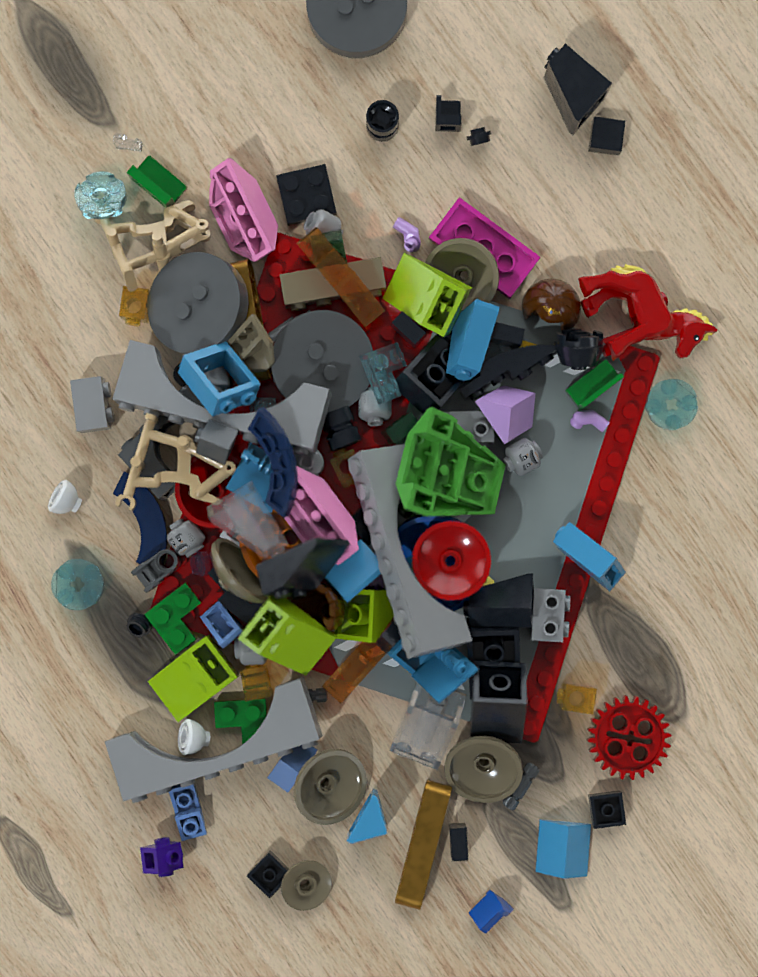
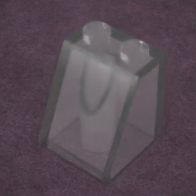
M253 481L207 507L209 519L213 524L264 558L270 555L275 557L285 550L284 547L288 545L283 531Z
M416 682L389 751L421 763L423 766L438 770L459 725L467 694L455 690L441 703H438Z

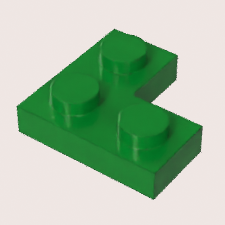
M184 583L144 614L175 655L197 639L182 618L199 606L201 601L189 585Z
M266 698L214 702L215 728L241 727L243 745L256 733L267 716Z

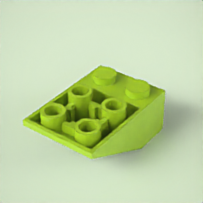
M404 253L382 299L401 312L403 311L420 325L445 337L451 333L472 287Z
M269 596L244 627L238 639L257 654L306 676L337 636L288 599H275V596Z
M207 635L147 682L177 722H180L240 675L211 636Z

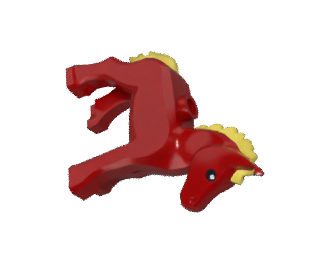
M627 264L624 267L617 265L607 273L578 278L584 297H588L581 301L582 309L587 318L597 314L600 306L611 298L626 300L633 327L603 338L605 347L602 353L604 357L611 355L613 361L621 356L625 349L632 344L643 340H664L672 337H677L675 349L677 357L684 359L691 354L694 347L701 340L708 341V336L717 332V328L712 326L713 324L709 322L707 316H702V313L697 312V310L688 311L685 308L680 311L670 312L667 308L668 299L665 293L660 292L654 278L640 267ZM601 289L596 294L590 296L593 293V291Z

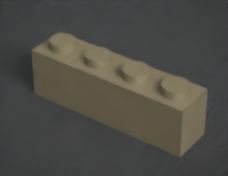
M381 257L279 274L286 309L291 308V311L305 310L306 305L316 304L317 307L331 305V301L340 299L342 303L357 300V296L367 295V298H376L382 296V292H386Z

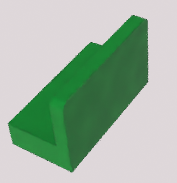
M147 156L138 168L132 165L126 172L131 180L165 208L174 205L187 189L183 182L151 156Z
M605 359L566 389L565 392L579 410H582L624 378V375L622 373L618 374L608 360Z

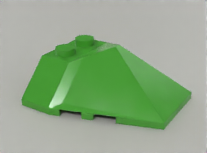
M430 407L407 434L396 479V487L404 509L423 516L495 514L506 465L486 446H481L473 438L474 435L470 431H465L458 425V420L452 415Z

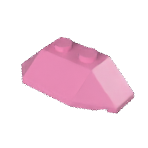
M227 158L210 170L209 206L230 250L249 258L253 262H257L275 250L278 224L257 180L233 159Z
M297 466L296 497L289 516L284 517V519L302 543L315 537L349 540L350 546L336 563L340 565L359 550L355 520L323 478Z

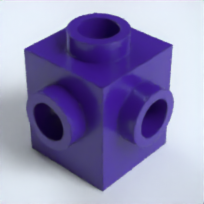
M169 837L155 839L152 845L140 847L143 874H158V877H167L174 875V870L184 868L181 842L170 841Z

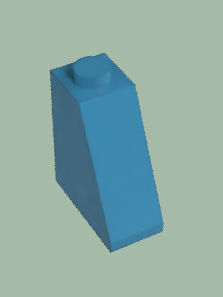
M475 299L459 314L452 329L446 369L447 374L453 375L459 380H470L481 371L498 316L499 306Z
M571 522L566 526H562L557 531L553 540L557 548L610 592L626 573L617 558Z

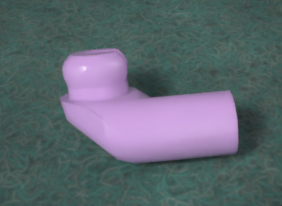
M398 217L393 228L404 235L405 250L407 252H416L421 244L419 230Z
M592 409L576 411L570 419V423L575 429H581L583 425L592 424L601 432L610 423Z

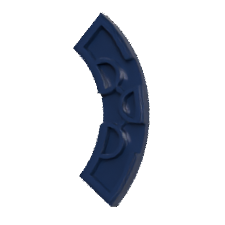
M262 407L256 412L248 430L259 441L271 462L270 486L264 502L284 518L289 516L296 497L298 481L296 460L290 441L283 428L273 415Z
M123 472L113 492L115 496L123 495L129 473ZM136 487L133 496L136 500V507L133 513L136 516L141 533V546L136 563L141 564L152 558L159 551L166 550L168 542L166 522L160 505L148 488ZM123 499V501H124L128 506H130V500H129V499ZM166 554L164 555V557H163V559H162L163 564H164V561H165Z

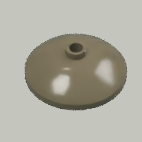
M454 238L441 243L429 254L425 262L426 264L472 287L461 312L475 299L490 303L499 285V269L494 256L484 245L468 238ZM462 271L468 273L467 280L461 278L460 274Z
M218 538L213 542L211 556L221 586L237 597L249 602L264 603L269 596H263L259 578L247 566L241 548L225 538Z
M475 736L460 741L449 751L445 760L444 772L448 784L460 796L474 802L492 803L503 800L515 792L522 779L523 767L517 752L506 742L488 736Z
M329 749L317 753L303 765L296 777L294 800L298 810L306 819L320 825H331L346 819L358 808L364 797L367 785L365 769L359 759L348 751Z

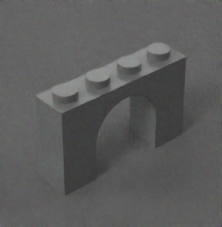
M185 385L178 391L193 403L204 407L188 385ZM159 415L158 423L155 424L154 430L165 433L176 423L168 421L169 417ZM144 425L139 430L141 433L134 439L131 438L126 441L121 447L122 451L118 454L130 469L132 466L131 458L135 456ZM150 440L144 460L145 468L141 470L139 477H154L158 472L171 471L161 458L160 443ZM175 482L161 483L158 488L149 489L158 499L166 501L175 492Z

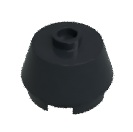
M581 329L562 330V333L557 332V339L554 342L560 364L569 366L573 370H585L586 367L596 366L605 347L603 333L596 330L593 331V335H590L589 332L581 331Z

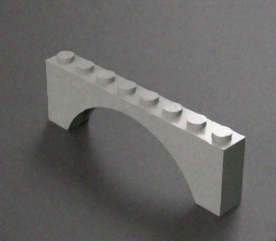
M130 340L113 395V400L119 405L120 409L134 412L135 409L144 411V415L149 413L157 416V418H159V415L169 417L168 421L183 425L184 421L190 422L197 429L200 427L205 428L208 420L211 419L237 430L238 435L243 436V440L258 443L255 436L248 430L256 412L245 414L221 413L212 417L206 408L193 403L175 389L165 372L160 352L155 346ZM303 383L287 399L266 409L283 428L294 453L308 456V452L316 454L332 397L328 388Z
M405 444L359 451L347 460L349 471L355 483L356 494L364 513V521L368 526L371 536V544L378 559L379 570L385 582L387 597L391 602L394 612V620L398 625L401 635L402 647L406 652L407 658L410 659L459 647L472 641L465 616L447 609L422 588L411 572L402 552L397 529V509L400 495L396 487V479Z
M301 677L275 687L271 708L260 728L246 743L225 754L209 758H185L171 755L149 744L136 731L105 741V745L123 801L132 799V802L136 803L147 799V794L155 791L157 795L172 791L171 786L180 784L181 788L195 784V779L204 776L205 780L220 776L219 771L227 768L229 772H234L244 768L243 763L253 761L254 765L269 760L268 756L275 753L278 754V757L293 753L292 748L302 745L303 749L318 745L317 740L323 735L305 678Z

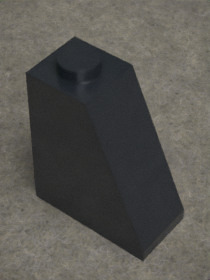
M533 573L482 586L478 591L470 595L468 601H464L463 613L464 616H468L469 627L532 628L534 602Z

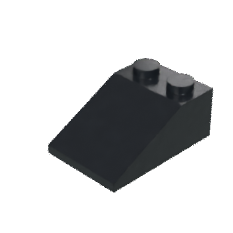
M452 331L445 337L436 334L391 383L422 414L430 407L439 410L464 381L446 373Z
M315 537L256 565L263 596H275V599L292 597V600L307 597V592L316 589L350 546L349 540Z
M467 617V626L472 641L467 643L468 660L473 664L474 661L520 663L519 627H469V619ZM473 675L469 678L470 700H472Z

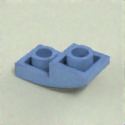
M180 784L171 786L172 791L169 792L175 811V820L181 840L184 841L206 835V825L195 784L181 788Z

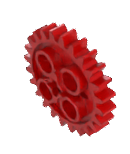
M624 695L623 702L620 703L614 697V705L611 706L604 702L606 708L604 712L596 709L600 717L598 719L590 718L595 723V727L587 728L589 732L593 733V736L587 738L586 741L594 743V746L588 750L590 753H598L593 760L595 762L603 760L600 768L605 770L610 767L609 775L611 776L619 771L620 779L623 780L626 773H628L629 778L634 780L635 773L638 772L640 777L645 778L644 770L647 769L653 774L654 769L652 765L654 763L662 766L658 758L660 756L668 757L663 752V748L671 747L670 744L665 742V738H669L672 735L664 732V729L670 725L667 722H660L665 716L663 713L655 715L658 708L656 705L648 709V700L644 699L639 704L638 696H634L632 702H630L628 696ZM622 715L625 719L624 726L620 729H615L612 721L616 716ZM647 720L650 724V729L647 733L640 734L638 725L641 721ZM611 731L628 735L629 731H631V734L635 737L651 739V743L647 744L629 740L627 744V741L623 738L607 736L606 733ZM612 741H618L620 744V749L616 754L608 753V745ZM638 746H643L645 749V755L641 759H635L633 756V751Z

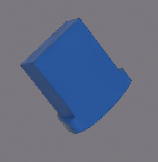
M489 890L468 913L478 928L486 934L503 916L507 917L514 909L503 898Z

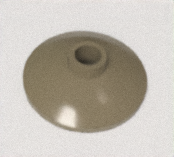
M307 860L293 865L282 879L281 893L283 899L290 907L296 910L306 911L318 907L326 900L330 893L332 885L330 873L324 865L316 861ZM308 879L304 885H300L303 880Z

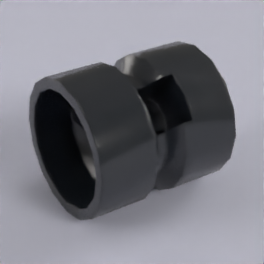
M377 100L367 109V132L374 140L380 142L389 141L397 134L399 112L390 101Z
M349 406L336 409L326 415L323 431L329 434L326 439L331 452L346 448L362 440L357 426L352 425L354 418Z

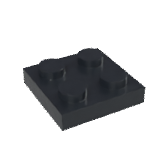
M326 164L276 175L288 226L305 222L311 212H316L320 209L337 215Z

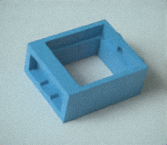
M227 341L188 353L182 357L178 373L212 417L221 413H228L242 405L247 406L255 401L260 383ZM223 366L238 386L219 393L204 373Z

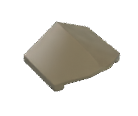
M251 314L227 343L251 373L264 372L271 368L275 362L273 341L257 316Z

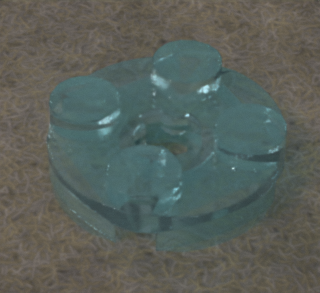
M109 172L89 174L81 185L80 182L78 183L74 193L77 207L87 219L117 217L122 213V208L127 200L124 183ZM100 192H104L105 197L95 198L99 196Z
M668 379L660 381L649 391L645 410L655 425L662 429L673 431L685 427L695 418L698 410L697 396L694 389L683 380ZM675 398L678 409L676 411L674 409L669 411L666 408V399L672 400Z
M72 559L63 563L55 571L51 581V589L54 597L65 608L84 610L99 601L104 590V578L99 567L90 561ZM76 577H80L81 582L85 584L80 589V592H76V588L71 587V582H75Z

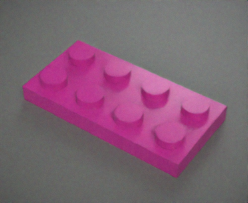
M460 197L429 236V240L437 246L454 238H468L484 245L492 253L498 265L499 285L497 290L509 299L541 258Z

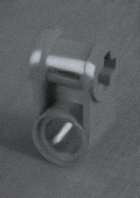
M173 549L162 550L131 571V574L137 576L145 587V593H148L181 566L182 558ZM167 553L171 554L174 558V564L171 568L165 567L162 561Z

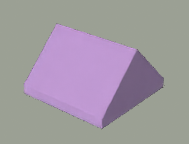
M503 385L475 401L504 444L533 426L535 393Z

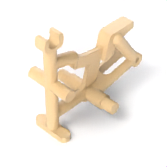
M190 200L164 208V220L147 225H136L134 222L112 224L110 221L112 219L110 206L104 205L106 212L103 215L97 214L96 210L92 209L93 219L97 224H101L110 244L113 257L119 265L126 287L130 292L138 288L134 269L157 262L158 269L161 270L169 263V259L201 241L207 242L211 238L210 231L208 230V221L188 214L195 209L194 203ZM176 225L186 230L167 241L166 234L173 232ZM131 232L133 237L152 235L153 251L128 261L120 244L118 234Z
M146 413V421L135 456L131 458L132 466L124 493L116 498L115 505L120 507L123 499H129V510L133 511L136 507V500L133 498L136 487L158 488L161 483L165 482L190 485V496L192 498L214 505L220 504L222 499L212 496L209 492L227 477L234 474L236 470L234 463L227 461L223 465L196 454L197 445L194 444L190 436L182 435L176 437L154 430L155 424L158 423V418L153 414ZM150 440L176 447L178 450L177 472L163 471L156 473L154 477H139L141 470L145 468L144 460ZM191 454L219 470L201 484L198 475L191 474Z

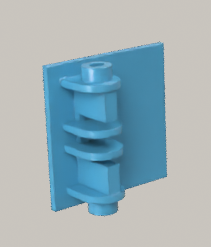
M250 443L248 449L244 450L241 456L242 460L226 489L272 513L273 509L264 502L270 486L271 462L263 449Z
M457 648L435 652L434 657L411 675L438 703H441L479 670Z

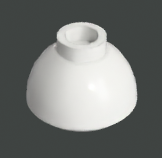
M63 480L57 485L48 503L50 512L65 514L72 511L75 513L79 509L82 499L78 498L77 490L71 482Z
M186 719L181 724L178 732V748L182 755L195 754L203 746L207 747L209 745L210 732L205 731L202 725L191 719Z

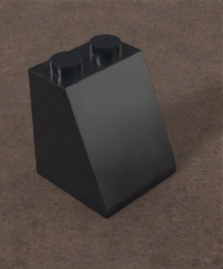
M565 43L560 50L556 47L548 56V62L544 66L546 69L544 80L569 133L574 135L606 98L612 82Z
M474 661V665L479 670L473 674L470 737L488 736L500 739L506 743H522L527 707L526 663Z

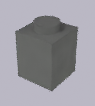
M209 419L205 428L200 427L194 441L198 443L196 454L225 465L234 448L238 431Z

